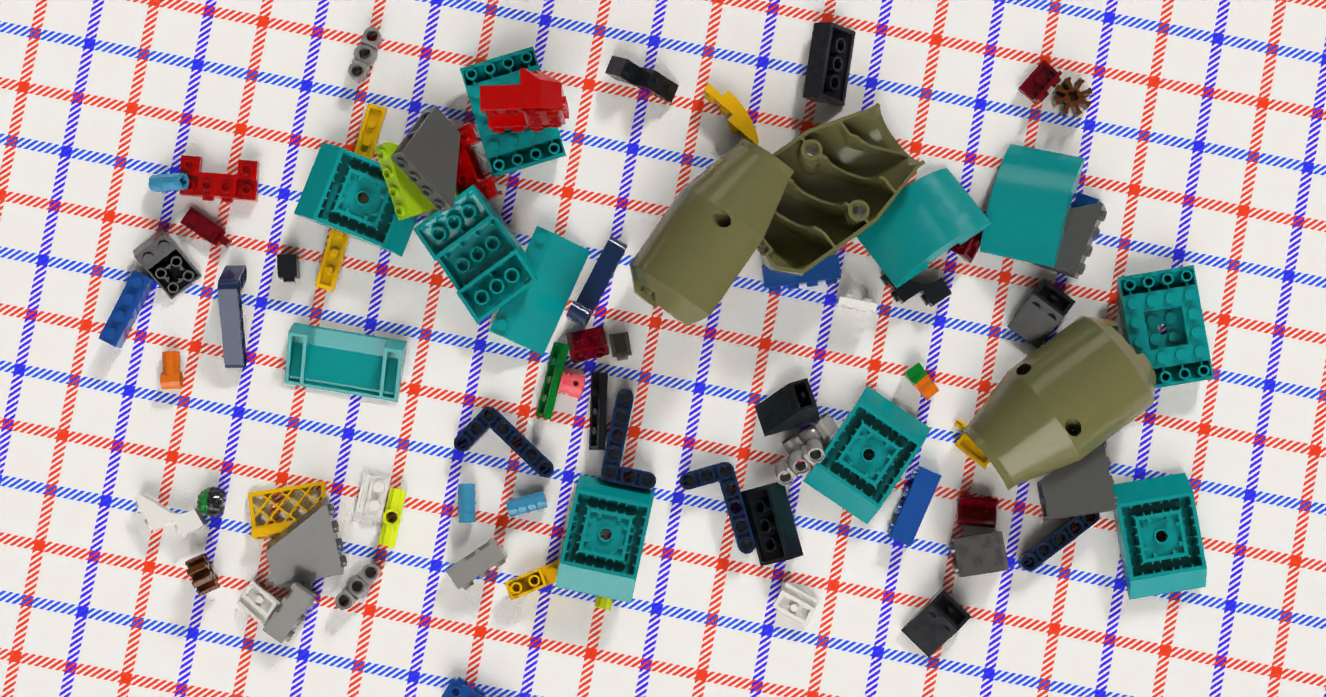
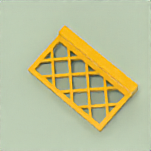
M321 481L248 493L252 526L251 537L255 540L276 537L297 520L292 515L298 507L305 512L308 511L301 506V503L307 496L315 501L311 508L320 502L321 499L327 497L325 482ZM321 487V495L317 500L309 495L313 488ZM296 490L304 493L298 503L290 498ZM277 493L285 496L279 506L271 501ZM262 496L266 499L260 509L254 505L253 497ZM288 499L296 504L290 513L282 509V506ZM269 502L277 507L270 517L263 512V509ZM281 510L288 516L283 522L277 523L273 518ZM260 513L269 518L264 525L256 526V518Z

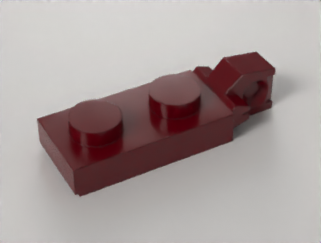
M190 207L180 222L216 246L220 242L228 248L232 242L224 236L226 231L193 207Z

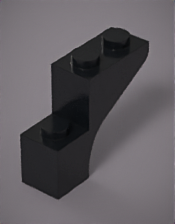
M617 56L611 57L605 71L607 75L617 81L633 85L672 103L679 86L655 70L639 67L630 60Z
M883 271L880 272L882 275L880 277L881 281L885 286L890 287L892 290L891 296L896 302L899 301L901 304L921 292L920 298L926 306L929 304L932 307L952 294L942 277L928 284L918 283L910 279L896 289Z

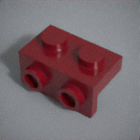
M1043 60L1018 90L1034 104L1038 100L1042 102L1049 95L1047 90L1051 86L1055 88L1062 80L1059 77L1062 72H1057Z
M603 326L566 334L573 363L583 362L592 358H601L610 354Z
M971 494L960 495L957 502L956 524L995 528L998 499H993L990 496L974 497Z

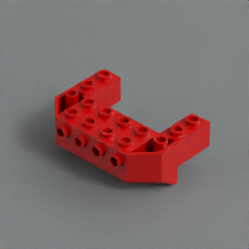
M520 68V84L480 86V110L482 113H485V116H488V128L493 130V133H504V130L524 132V129L540 132L543 131V128L561 127V125L566 124L565 119H569V107L566 96H564L562 83L541 71L535 70L530 72L526 68Z

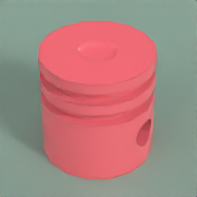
M563 371L558 393L561 394L563 392V395L567 393V396L581 399L586 377L577 374L571 375L569 372L566 374Z

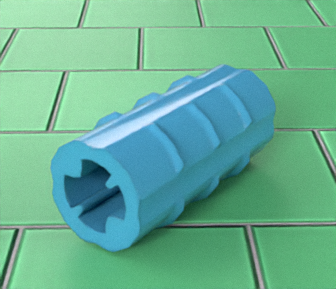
M175 172L172 174L152 175L149 178L148 185L150 190L154 192L185 190L189 186V178L187 174Z
M458 484V523L476 522L475 484Z
M543 491L506 501L510 517L547 508Z

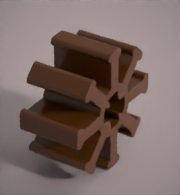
M1068 77L1061 83L1064 88L1060 87V85L1054 88L1052 94H1057L1062 98H1055L1051 102L1053 108L1059 104L1065 105L1059 115L1065 117L1071 107L1072 117L1075 118L1082 113L1079 106L1083 110L1090 107L1092 102L1082 97H1089L1092 94V89L1089 87L1081 92L1079 90L1085 82L1083 79L1079 78L1073 88L1071 77ZM1071 94L1074 95V97H1073L1074 100H1073V101L1070 100V95H1071Z
M206 553L185 561V565L188 568L186 570L187 574L192 578L191 583L194 588H197L200 596L220 588L218 575L213 571V564L208 560Z

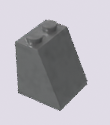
M991 531L952 538L951 543H949L950 554H954L955 562L952 563L953 571L958 577L1009 570L1002 531Z

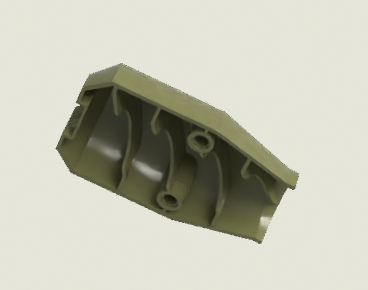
M879 103L871 108L808 129L773 153L774 156L794 170V173L788 181L766 234L757 247L758 252L763 256L762 263L772 271L797 276L804 275L875 224L918 168L925 164L924 160L917 161L913 159L898 144L883 120Z
M740 139L732 149L681 189L678 196L633 258L629 266L635 294L655 308L657 305L660 306L676 320L687 326L709 317L763 240L794 170L762 147L746 139Z
M1080 316L1008 370L969 424L960 432L962 435H967L980 448L999 473L1006 488L1010 490L1018 484L1081 460L1154 405L1156 374L1145 354H1138L1135 348L1127 343L1124 336L1119 332L1117 323L1109 319Z

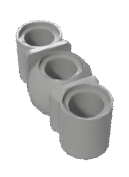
M369 27L364 31L363 38L360 41L361 44L354 49V59H352L348 72L356 82L366 80L370 66L377 60V51L383 39L375 27ZM373 33L378 35L375 41L368 40L369 35ZM369 51L370 56L368 58H361L362 52ZM361 68L363 70L362 74L354 76L355 69Z
M825 413L820 416V421L806 425L798 434L795 433L785 439L782 445L790 455L796 450H802L801 447L806 445L809 440L818 439L822 441V438L826 439L833 435L839 428L829 413Z
M809 440L806 445L801 447L802 450L792 452L788 459L786 458L776 465L775 472L779 484L783 486L790 485L794 479L798 478V474L808 472L811 465L815 466L816 463L824 459V449L820 440Z
M375 563L366 564L362 571L352 575L347 580L346 587L335 598L337 608L342 610L348 609L353 606L354 602L369 593L370 585L381 575L379 565ZM369 567H373L376 570V575L373 578L367 575ZM356 581H360L363 585V589L360 592L356 591L353 587ZM343 595H346L350 600L347 606L342 605L340 602V598Z

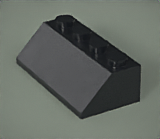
M833 22L814 23L803 98L819 103L844 106L855 31Z
M775 482L742 491L741 495L754 537L760 565H769L803 556L785 486Z

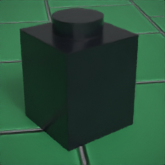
M297 254L277 255L278 278L283 280L284 283L295 282V279H300L299 255Z

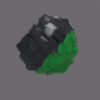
M215 486L206 488L198 495L197 507L202 513L210 517L224 514L223 501L226 498L225 491Z

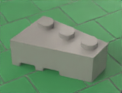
M494 537L445 571L458 590L462 587L466 590L474 584L473 580L478 576L480 579L490 573L489 569L494 565L496 568L503 565L508 555Z
M301 582L292 584L290 587L291 591L282 599L281 605L263 628L264 632L281 644L291 640L295 634L293 630L296 625L300 626L306 619L304 615L308 609L312 610L318 601L316 600L318 594Z

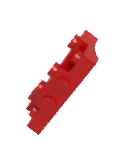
M469 123L457 129L461 135L456 185L459 191H465L470 186L475 185L487 200L490 201L503 193L496 189L494 183L497 180L496 176L486 179L484 177L474 148L470 147L482 140L481 137H476L473 130L476 124Z
M181 155L180 173L187 174L189 186L185 190H180V195L202 197L204 201H214V198L221 199V202L233 203V200L258 202L260 167L258 161L239 160L237 175L202 172V157Z

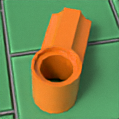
M180 351L162 352L163 372L160 375L161 388L182 389L183 374L180 371Z

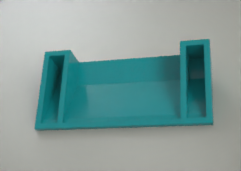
M536 226L525 253L533 266L538 281L498 310L489 331L544 355L590 251L551 231Z
M293 323L288 332L284 384L398 402L407 341Z

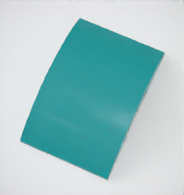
M1010 144L1000 165L990 196L986 216L992 224L982 232L980 252L1055 268L1065 233L1064 226L1073 195L1076 194L1085 158Z
M947 168L923 176L905 186L879 220L859 234L857 238L897 289L928 268V263L956 244L962 245L992 223Z
M475 185L470 186L455 197L452 209L443 212L438 210L414 228V231L434 261L437 260L457 289V295L477 324L538 281L532 264L513 232Z

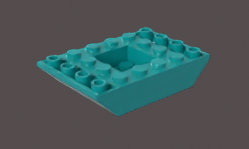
M533 46L460 68L492 176L498 177L566 156L558 128H543V131L540 132L524 129V132L504 130V133H493V130L488 128V116H485V113H482L480 110V86L520 84V68H526L530 72L540 71Z
M323 142L294 212L298 216L401 257L418 218V215L398 220L380 163L344 148ZM360 193L368 195L369 200L367 203L362 204L358 201L357 197Z
M1194 265L1118 277L1117 304L1123 336L1127 343L1135 348L1138 354L1144 353L1156 374V388L1214 379ZM1159 324H1163L1166 327L1164 335L1157 332Z
M867 386L824 449V459L811 468L803 482L868 524L881 508L923 445L931 428ZM866 449H871L874 452L872 460L864 458L863 453Z
M1178 473L1114 484L1112 487L1113 494L1116 495L1118 503L1113 513L1129 600L1206 587L1207 565L1194 494L1186 474ZM1159 531H1163L1166 534L1163 542H1159L1156 538V534Z
M580 475L559 562L555 587L631 603L655 491ZM603 530H608L612 536L610 539L605 540L601 538L600 533Z

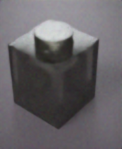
M628 332L609 335L613 358H617V361L628 360V356H632Z

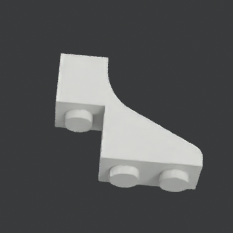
M147 495L135 497L137 510L140 513L143 512L146 518L144 520L145 524L153 532L159 531L175 522L174 527L177 533L187 537L207 525L198 508L179 514Z

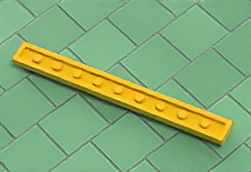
M368 103L354 153L373 160L375 154L374 146H377L387 113L386 108ZM360 193L357 197L359 202L361 201L363 193ZM331 229L315 287L334 292L350 236Z

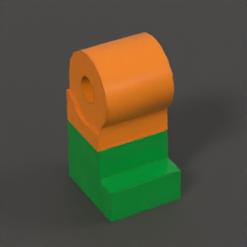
M919 362L904 373V376L926 400L939 391Z

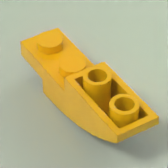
M708 84L703 91L704 97L711 104L715 102L719 106V111L725 116L730 115V118L727 120L728 128L734 134L739 133L744 137L743 139L758 145L759 140L756 129L743 105L731 92L727 91L723 96Z
M560 560L504 582L511 600L555 583Z

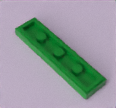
M553 343L536 411L537 417L551 420L569 349L568 344Z

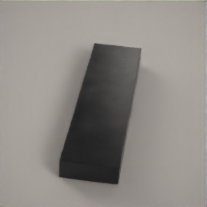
M608 373L591 374L589 450H605Z

